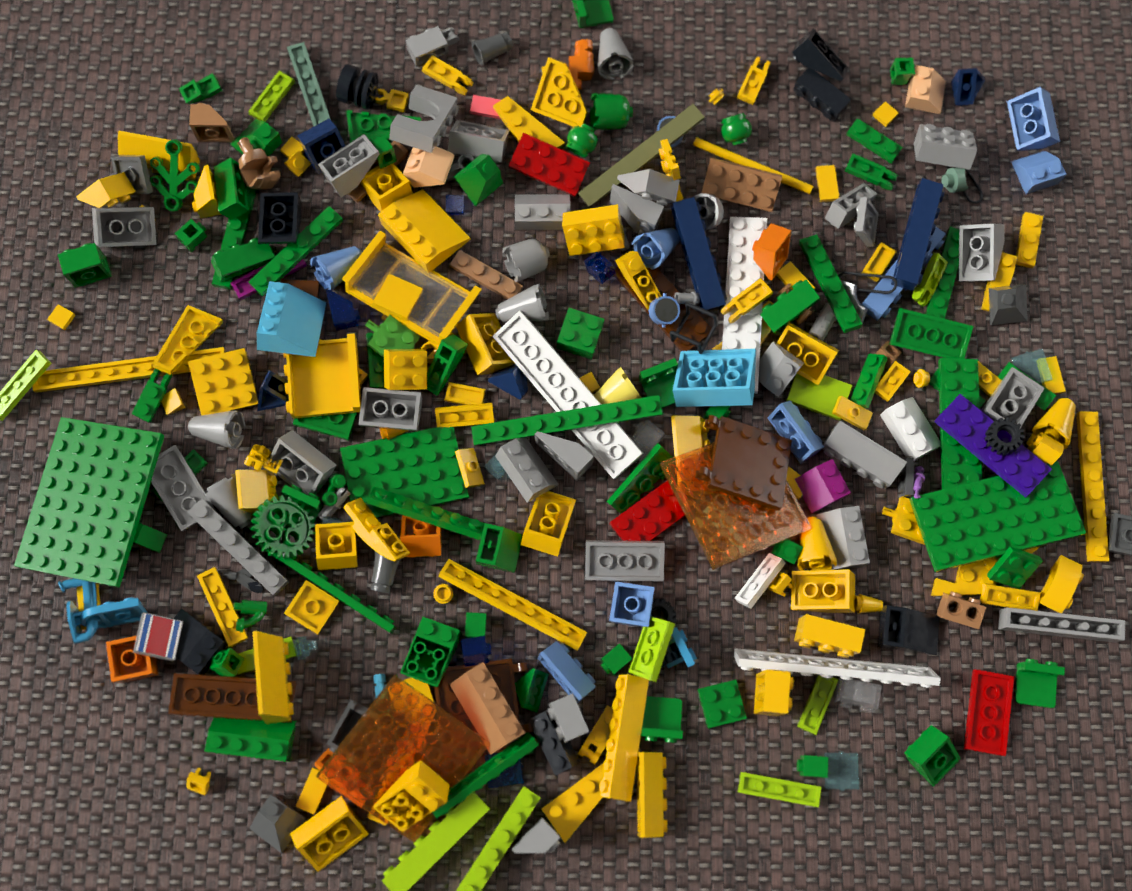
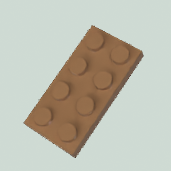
M711 158L701 193L712 194L722 200L772 212L782 175Z

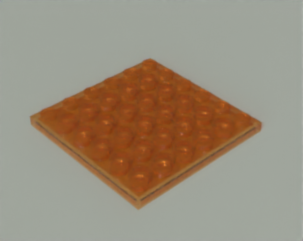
M714 443L662 461L660 464L713 570L812 529L787 480L783 506L778 511L708 488L707 481L696 479V471H700L701 466L710 469Z
M394 675L316 776L319 780L415 843L435 817L434 814L431 812L404 832H401L373 808L375 803L406 770L420 760L450 785L449 788L465 778L490 743L401 678Z

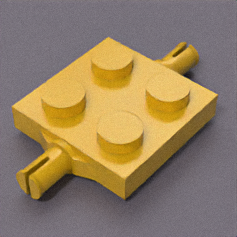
M901 496L895 510L883 507L882 514L892 517V534L925 545L909 498Z

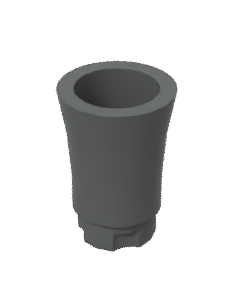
M507 32L472 41L473 53L480 65H484L513 47L512 39Z
M375 551L371 590L390 594L401 559L394 562Z

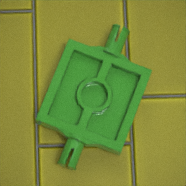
M391 315L379 326L370 319L365 324L366 327L374 332L367 346L383 358L384 349H414L416 342L420 338V336Z

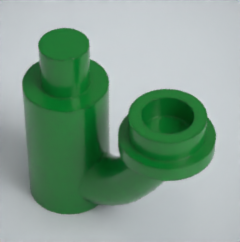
M336 473L329 476V487L322 498L323 503L327 506L336 504L338 498L335 490L336 488L344 487L346 484V478Z
M242 600V603L234 602L233 610H239L241 614L254 615L246 621L242 617L237 619L236 631L243 633V629L255 625L262 620L264 615H266L267 602Z

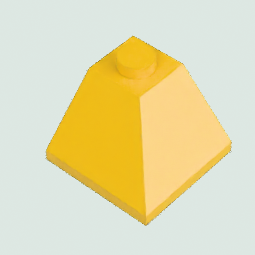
M205 165L194 192L195 201L192 202L193 210L195 213L198 212L200 218L221 214L218 211L216 183L209 165Z

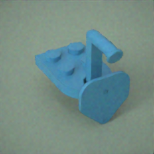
M78 579L58 582L62 592L70 588L83 586L84 611L79 612V609L72 601L67 602V619L74 644L86 642L93 638L97 628L138 622L143 612L148 613L139 599L132 597L120 602H105L103 605L97 606L96 583ZM81 625L86 627L87 632L82 633Z

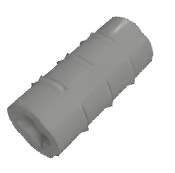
M825 303L808 332L822 341L828 335L830 328H832L836 320V316L829 303Z

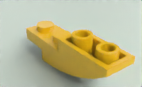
M362 498L346 503L344 509L355 522L352 528L373 550L394 562L410 554L388 523L382 525Z

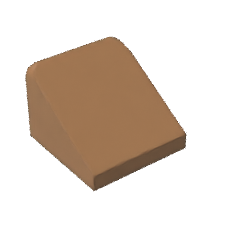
M889 341L876 352V354L885 355L888 358L885 364L886 369L902 353L894 345H890Z

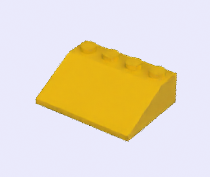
M423 189L391 203L378 214L381 225L428 274L471 240Z
M253 631L259 715L266 724L291 721V715H294L293 702H289V695H292L291 682L288 683L287 675L291 674L290 662L286 663V655H289V645L285 643L283 637Z

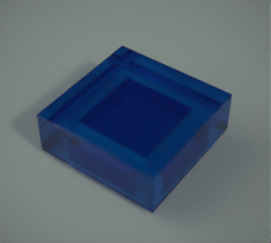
M446 195L445 212L451 215H464L465 196Z

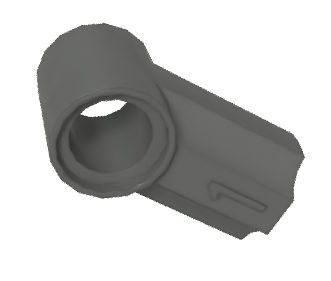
M463 154L458 160L453 161L445 183L454 180V176L465 168L463 165L474 160L473 156Z

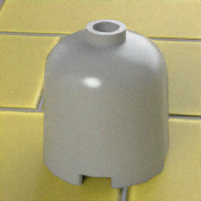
M528 239L503 247V253L507 255V260H504L510 277L515 276V282L541 273L547 268L548 257H550L549 250L537 239Z

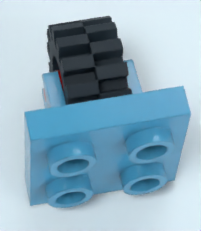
M677 627L674 628L672 632L673 639L669 642L661 668L667 665L669 669L685 661L689 668L695 665L694 660L697 657L692 648L688 649L685 645V642L688 640L683 630L678 631Z

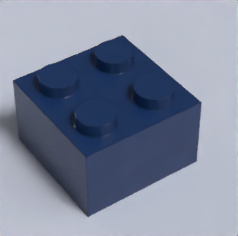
M330 119L297 135L311 165L318 174L323 173L318 164L345 147L337 127Z

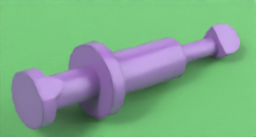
M917 466L914 473L913 489L915 491V499L921 497L919 491H921L922 483L925 481L924 468L921 466Z

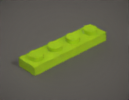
M35 350L0 391V421L6 418L52 364L41 351Z
M740 772L737 792L819 808L821 787Z

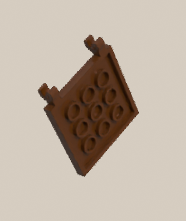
M709 415V420H705L704 427L717 431L711 467L709 469L701 466L700 471H696L695 478L707 481L708 488L778 511L781 510L792 440L723 416L718 419L714 415Z
M512 658L484 662L520 723L514 673L527 672V663L513 664ZM481 663L447 667L438 688L434 686L441 750L485 745L450 686L452 682ZM531 724L521 725L525 733L534 732Z

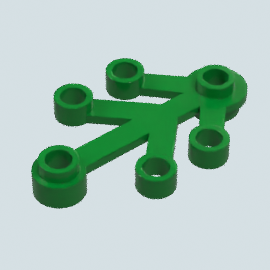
M172 139L165 145L166 152L170 155V173L163 166L162 158L155 156L150 160V165L161 176L154 175L150 178L151 185L156 187L164 197L165 207L169 211L175 212L182 208V200L190 193L195 192L198 182L195 180L189 181L186 184V188L179 193L178 185L191 174L197 173L200 167L198 163L191 162L178 175L179 153L182 151V144L180 141ZM173 144L178 146L177 150L173 148ZM155 159L159 162L158 166L154 163ZM191 165L195 166V171L191 170ZM162 177L170 185L169 191L162 184ZM154 178L158 179V184L154 182ZM190 183L195 185V189L190 187ZM172 199L176 201V205L171 202Z

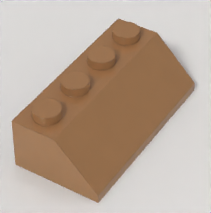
M484 662L467 671L450 684L490 755L526 734Z

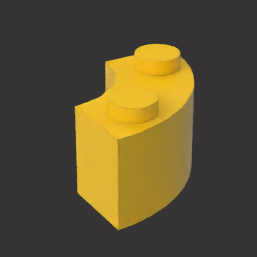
M1043 432L1038 433L1036 436L1031 435L1026 443L1028 450L1044 463H1048L1051 466L1062 455L1064 450L1062 443Z
M1060 555L1051 567L1047 582L1040 592V604L1058 613H1062L1065 608H1070L1073 603L1072 596L1076 587L1084 577V574L1081 573L1082 565Z

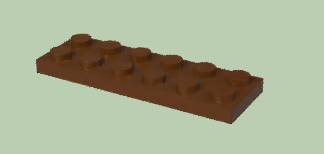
M619 267L614 269L612 274L649 315V311L626 281ZM646 267L661 296H663V293H666L667 296L674 298L676 292L679 291L658 268L652 270ZM679 304L680 314L675 322L667 324L665 328L657 324L669 338L670 331L676 332L686 314L685 304ZM690 308V314L679 334L700 343L708 337L712 328L695 309ZM678 337L673 342L680 351H690L697 346Z
M174 673L168 710L169 715L263 721L258 712L256 679ZM288 681V683L291 682L292 695H289V702H293L294 706L297 682ZM291 715V721H286V723H292L293 715Z

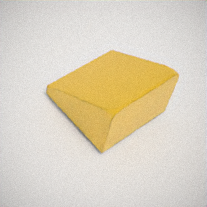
M176 388L166 393L161 401L167 416L185 408L179 391Z

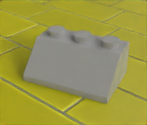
M456 120L450 130L448 151L455 156L470 154L474 159L480 154H487L491 156L495 163L502 162L510 130Z
M570 194L515 195V230H563V213L571 212Z
M363 387L359 426L417 431L423 400L421 393Z
M293 430L278 439L268 459H272V463L277 461L276 464H278L279 460L283 459L284 461L277 475L289 485L301 488L302 493L306 495L309 493L316 495L328 481L329 476L336 467L334 462Z
M516 438L500 447L495 455L527 503L559 485L527 438Z
M859 506L839 508L816 515L818 519L822 520L837 559V565L833 564L831 570L865 567L870 563Z
M541 817L513 846L512 850L515 853H546L548 850L552 852L560 844L558 841L560 836Z

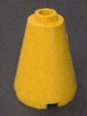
M1068 398L1059 399L1035 424L1032 429V435L1036 436L1038 433L1043 432L1062 443L1064 450L1068 448L1076 410L1074 402Z
M814 516L806 518L802 523L800 546L803 548L798 556V569L801 571H805V569H810V571L831 570L833 564L837 565V559L822 520Z

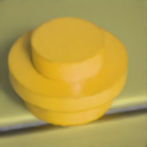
M716 88L709 95L711 98L709 102L715 105L725 96L724 90Z
M924 369L917 370L913 376L916 387L923 388L928 386L930 382L929 372Z
M440 584L434 590V598L438 603L446 604L452 600L453 590L447 584Z

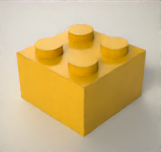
M384 349V388L388 390L427 389V351L423 349Z

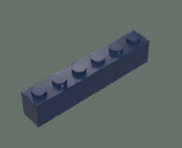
M922 178L917 185L893 277L897 280L898 287L913 291L922 281L923 275L920 273L927 262L925 254L931 247L932 241H929L930 235H933L936 225L933 223L934 219L938 218L940 212L938 204L942 202L944 192L942 191L944 184Z
M694 197L673 202L670 208L694 290L700 296L699 307L707 311L721 308L726 305L727 296L720 286L722 280L720 274L715 269V256L711 255L710 239L705 235V222L699 215V212H701L699 202H696Z

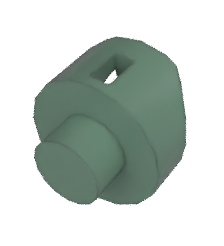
M949 168L945 175H943L942 184H944L943 186L949 192H962L968 189L965 169Z

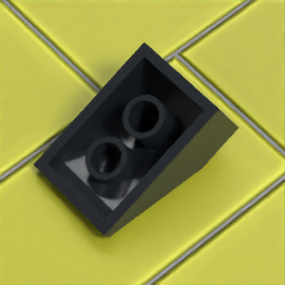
M814 28L797 42L792 51L793 57L798 63L801 62L803 66L839 81L844 79L848 70L846 64Z
M298 192L261 193L258 244L297 243L302 212V203Z
M181 608L173 618L183 621L176 658L198 675H205L212 665L211 662L214 656L219 651H223L228 644Z

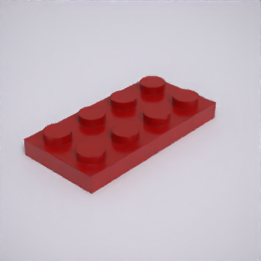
M523 132L508 167L575 197L590 162Z
M670 478L609 524L622 541H652L691 512L694 507L684 494L678 492V486Z
M973 669L964 749L1006 756L1014 676Z

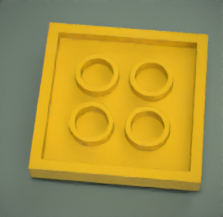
M246 348L188 361L201 415L232 411L258 404L259 400Z

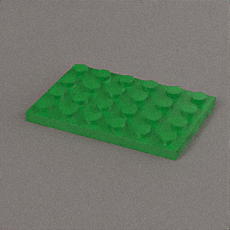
M435 427L398 435L389 440L379 439L340 448L348 491L351 493L349 495L350 501L362 498L375 517L382 518L398 513L368 504L373 486L383 488L395 494H401L416 501H422L432 506L468 499V490L465 487L455 451L459 448L454 427Z

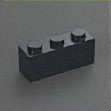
M810 68L796 80L793 88L799 97H803L813 108H817L823 113L824 117L833 122L848 108L851 101L847 95Z
M544 711L529 719L555 776L580 764L571 742L567 741L564 743L563 739H559L555 730L558 726L555 720H551L548 711Z

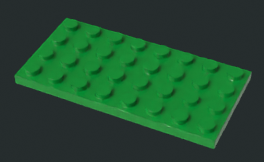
M1055 462L1052 466L1047 464L1052 470L1026 498L1000 476L922 494L919 499L911 497L909 500L934 571L939 572L999 557L1005 554L1010 546L1019 550H1027L1085 535V528L1059 462Z

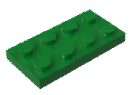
M899 308L889 344L943 358L964 359L974 326Z

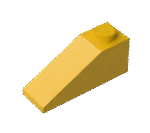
M1002 252L995 280L987 281L981 310L990 312L989 288L1010 286L1017 256Z

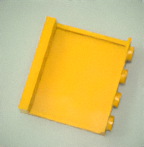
M355 333L347 334V338L319 341L316 357L283 353L284 358L287 359V365H284V374L288 376V383H285L286 395L289 394V401H286V410L293 419L360 412L361 388L358 346Z

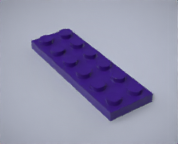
M961 394L934 421L1025 498L1052 470V468L1022 444L1010 455L1008 453L1006 456H1003V452L998 455L996 454L997 450L992 452V446L987 447L986 445L988 441H985L987 436L985 433L994 421ZM1004 430L999 431L997 434L998 438L1005 443L1010 442L1012 439L1011 435Z

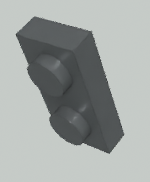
M906 457L903 460L907 461V463L899 473L901 474V481L898 484V492L903 497L911 498L914 495V458Z

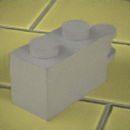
M438 26L429 28L425 32L413 35L406 40L407 50L416 67L426 63L431 55L438 58L449 53L448 46L457 43L459 40L458 36L454 34L455 30L453 27L443 31Z

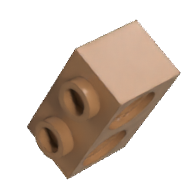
M953 591L950 594L943 592L936 615L943 619L979 629L986 607L980 604L981 600L972 597L966 600L962 598V594ZM955 601L956 607L950 611L949 604ZM974 607V614L968 616V610Z

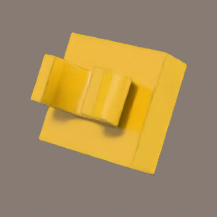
M779 572L767 588L785 597L786 594L783 590L786 587L792 588L790 583L792 579L789 575Z
M198 768L195 773L190 772L188 775L187 789L206 796L209 790L211 772H208L203 777L200 775L201 768Z

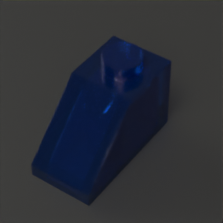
M326 290L336 331L359 326L357 320L361 318L358 308H354L351 301L337 293Z

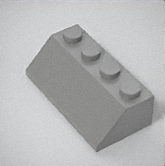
M842 421L836 424L823 443L824 448L822 450H824L827 456L837 458L843 466L853 468L859 476L869 478L879 488L887 489L907 463V461Z

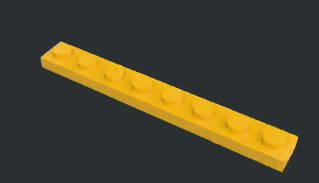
M1079 411L1076 413L1087 562H1108L1109 551L1098 412Z
M450 559L447 560L438 577L577 651L587 634L586 631Z

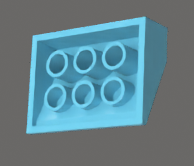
M269 281L257 329V350L316 357L326 302L290 284Z
M756 349L704 350L702 354H699V351H681L673 386L676 407L753 405Z

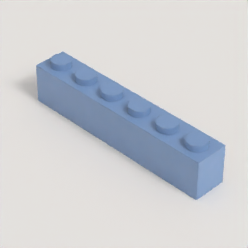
M938 227L935 228L933 235H930L929 241H932L929 251L925 254V258H927L926 263L931 259L933 255L931 252L934 248L938 250L945 242L942 238L946 233ZM897 260L885 275L893 277ZM882 278L873 290H892L894 285H891L892 279ZM897 286L896 290L890 294L871 292L862 303V306L868 309V315L878 321L881 316L885 318L890 312V304L892 302L896 304L901 298V290L904 289L906 291L907 289Z

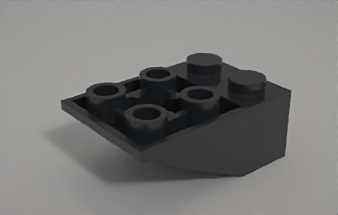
M886 605L880 613L877 647L937 655L940 617L909 608Z

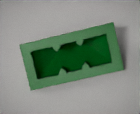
M532 668L515 683L516 694L522 708L538 712L549 674Z

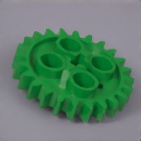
M283 495L278 500L273 496L271 502L268 499L263 502L264 505L261 504L258 507L259 511L256 510L253 514L257 518L251 520L253 524H256L251 528L252 531H256L252 538L259 539L256 545H263L262 552L268 549V556L275 553L276 559L283 555L284 560L289 555L291 558L296 557V553L301 555L303 549H308V544L313 542L311 536L315 535V532L311 530L315 527V524L310 523L314 517H308L307 515L311 510L304 511L305 504L299 506V500L297 499L291 502V496L284 500ZM272 512L277 513L279 515V519H275L272 516ZM291 517H295L298 520V524L293 523ZM269 531H273L276 538H272L269 535ZM288 535L294 537L295 543L289 541Z

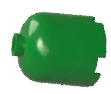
M592 94L591 100H594V105L590 107V125H594L592 126L594 130H617L627 126L629 118L633 117V107L629 105V101L624 95Z

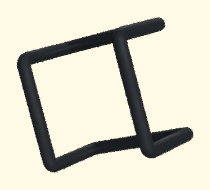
M687 302L685 304L686 314L676 332L670 331V338L672 342L678 337L697 345L699 354H702L718 326L717 315ZM690 308L714 318V325L703 346L701 343L679 334L690 314Z

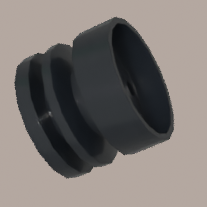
M350 64L344 65L336 88L337 101L349 105L354 101L356 107L360 108L362 106L363 109L369 110L378 90V73L369 72L366 69L361 73L359 67Z

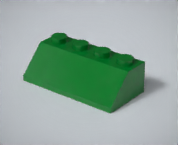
M213 718L208 730L204 752L290 762L297 721L292 720V723L266 724L264 721Z

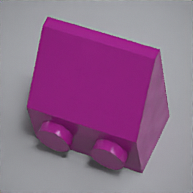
M833 459L795 478L811 514L844 499L851 493Z

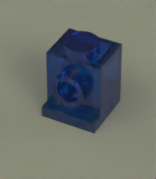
M595 252L584 261L588 273L601 284L616 273L613 264L602 256L600 252Z

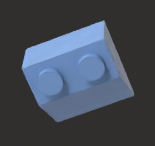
M1047 151L1011 162L1025 194L1059 184L1067 175L1060 159Z
M615 582L609 621L628 626L649 627L655 587Z

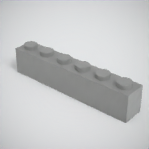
M201 498L187 512L273 596H276L289 583L204 499Z
M1008 607L999 610L998 630L1114 643L1125 640V620Z

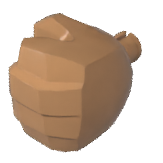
M247 137L240 139L237 143L243 155L238 162L240 174L246 186L256 190L273 188L281 177L279 170L270 171L271 166L278 162L277 157L267 156L263 149H254Z

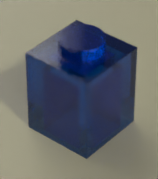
M485 636L461 639L465 667L479 665L482 662L484 664L489 663L488 655H492L491 644L486 643Z

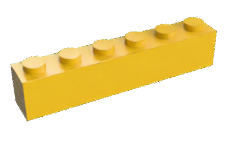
M625 674L619 675L615 687L617 690L612 704L613 716L609 723L610 735L606 743L607 755L603 763L604 774L603 780L600 783V797L631 802L649 683L648 679Z

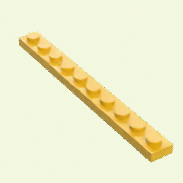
M225 348L194 351L172 374L190 372L188 361L225 353ZM157 356L46 370L32 388L37 393L150 378L155 369L152 363ZM161 371L160 376H164L166 373Z

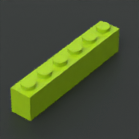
M523 786L456 891H481L541 797Z
M475 792L467 796L465 801L456 808L452 807L445 814L446 818L441 823L437 820L429 828L431 833L426 837L422 835L414 843L416 847L411 852L406 850L398 858L400 863L395 868L391 865L383 873L385 878L382 882L390 891H408L490 808Z

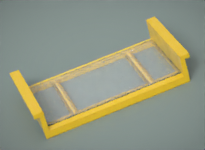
M382 231L377 233L342 278L345 282L346 293L386 316L391 315L413 332L438 346L441 340L450 335L482 290L475 285L470 292L435 271H431L428 274L416 260L386 243V234ZM388 274L423 288V292L407 321L372 306V302Z

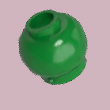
M744 113L722 119L721 124H723L721 128L723 139L728 143H733V146L747 142L746 138L752 134L751 123L745 118L746 115Z
M586 124L574 126L567 135L568 143L566 148L578 156L587 158L588 154L595 150L598 143L597 136L594 134L595 130Z

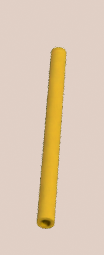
M698 137L694 141L693 146L739 165L782 175L781 183L807 194H810L813 186Z

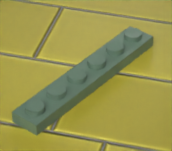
M302 42L288 46L287 49L313 126H316L330 119L305 43Z

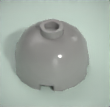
M701 193L695 195V201L699 202L701 212H699L700 218L704 220L706 230L704 231L714 229L723 219V204L719 198L712 194Z

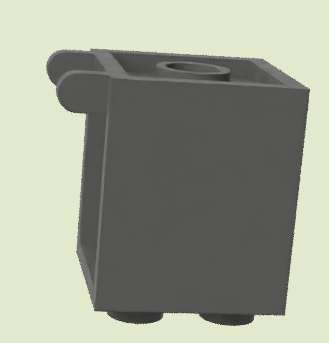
M350 700L327 745L331 746L330 751L339 756L348 755L349 758L347 760L356 765L368 764L391 720L354 700ZM348 739L363 747L361 755L343 746L345 741Z

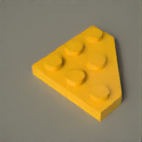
M548 57L531 110L573 127L581 126L584 124L588 111L566 63Z

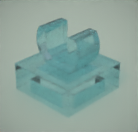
M306 636L298 637L294 641L298 660L307 659L310 656L309 652L315 651L318 648L316 640L307 642Z

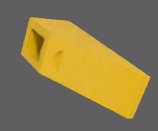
M629 251L615 260L626 281L647 310H649L651 302L662 296L639 253Z

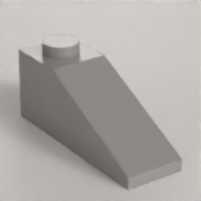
M863 183L833 201L825 219L839 229L857 215L856 208L859 205L860 197H868L872 201L877 196V193Z

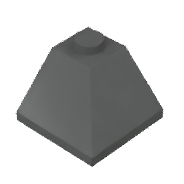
M1026 284L989 288L990 325L1027 321Z
M271 794L258 811L249 829L283 853L292 841L290 833L304 824L308 818L276 794Z

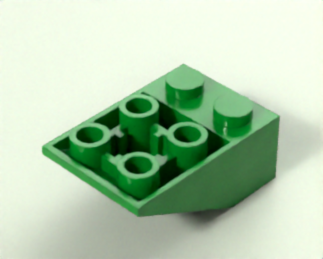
M422 616L400 673L438 688L457 649L462 632Z

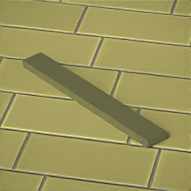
M694 104L690 105L581 190L578 195L589 208L593 207L611 193L613 184L617 186L622 184L617 179L618 175L637 172L659 155L658 149H661V140L668 139L671 146L702 122L705 117Z

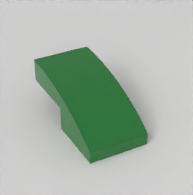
M213 73L198 82L192 80L179 88L187 105L202 101L223 91Z

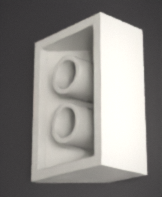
M913 397L885 409L880 415L905 457L914 458L915 461L941 447L939 438Z

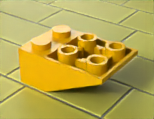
M420 760L402 774L375 803L373 808L401 832H404L447 802L450 785Z

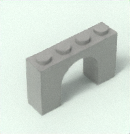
M416 84L410 94L409 109L428 115L433 120L417 121L397 114L391 123L389 140L432 153L435 146H439L441 136H445L447 126L451 125L453 116H456L458 113L457 97Z

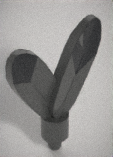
M245 568L238 572L229 571L228 573H223V577L237 580L250 591L255 593L263 592L262 586L250 578L252 575Z

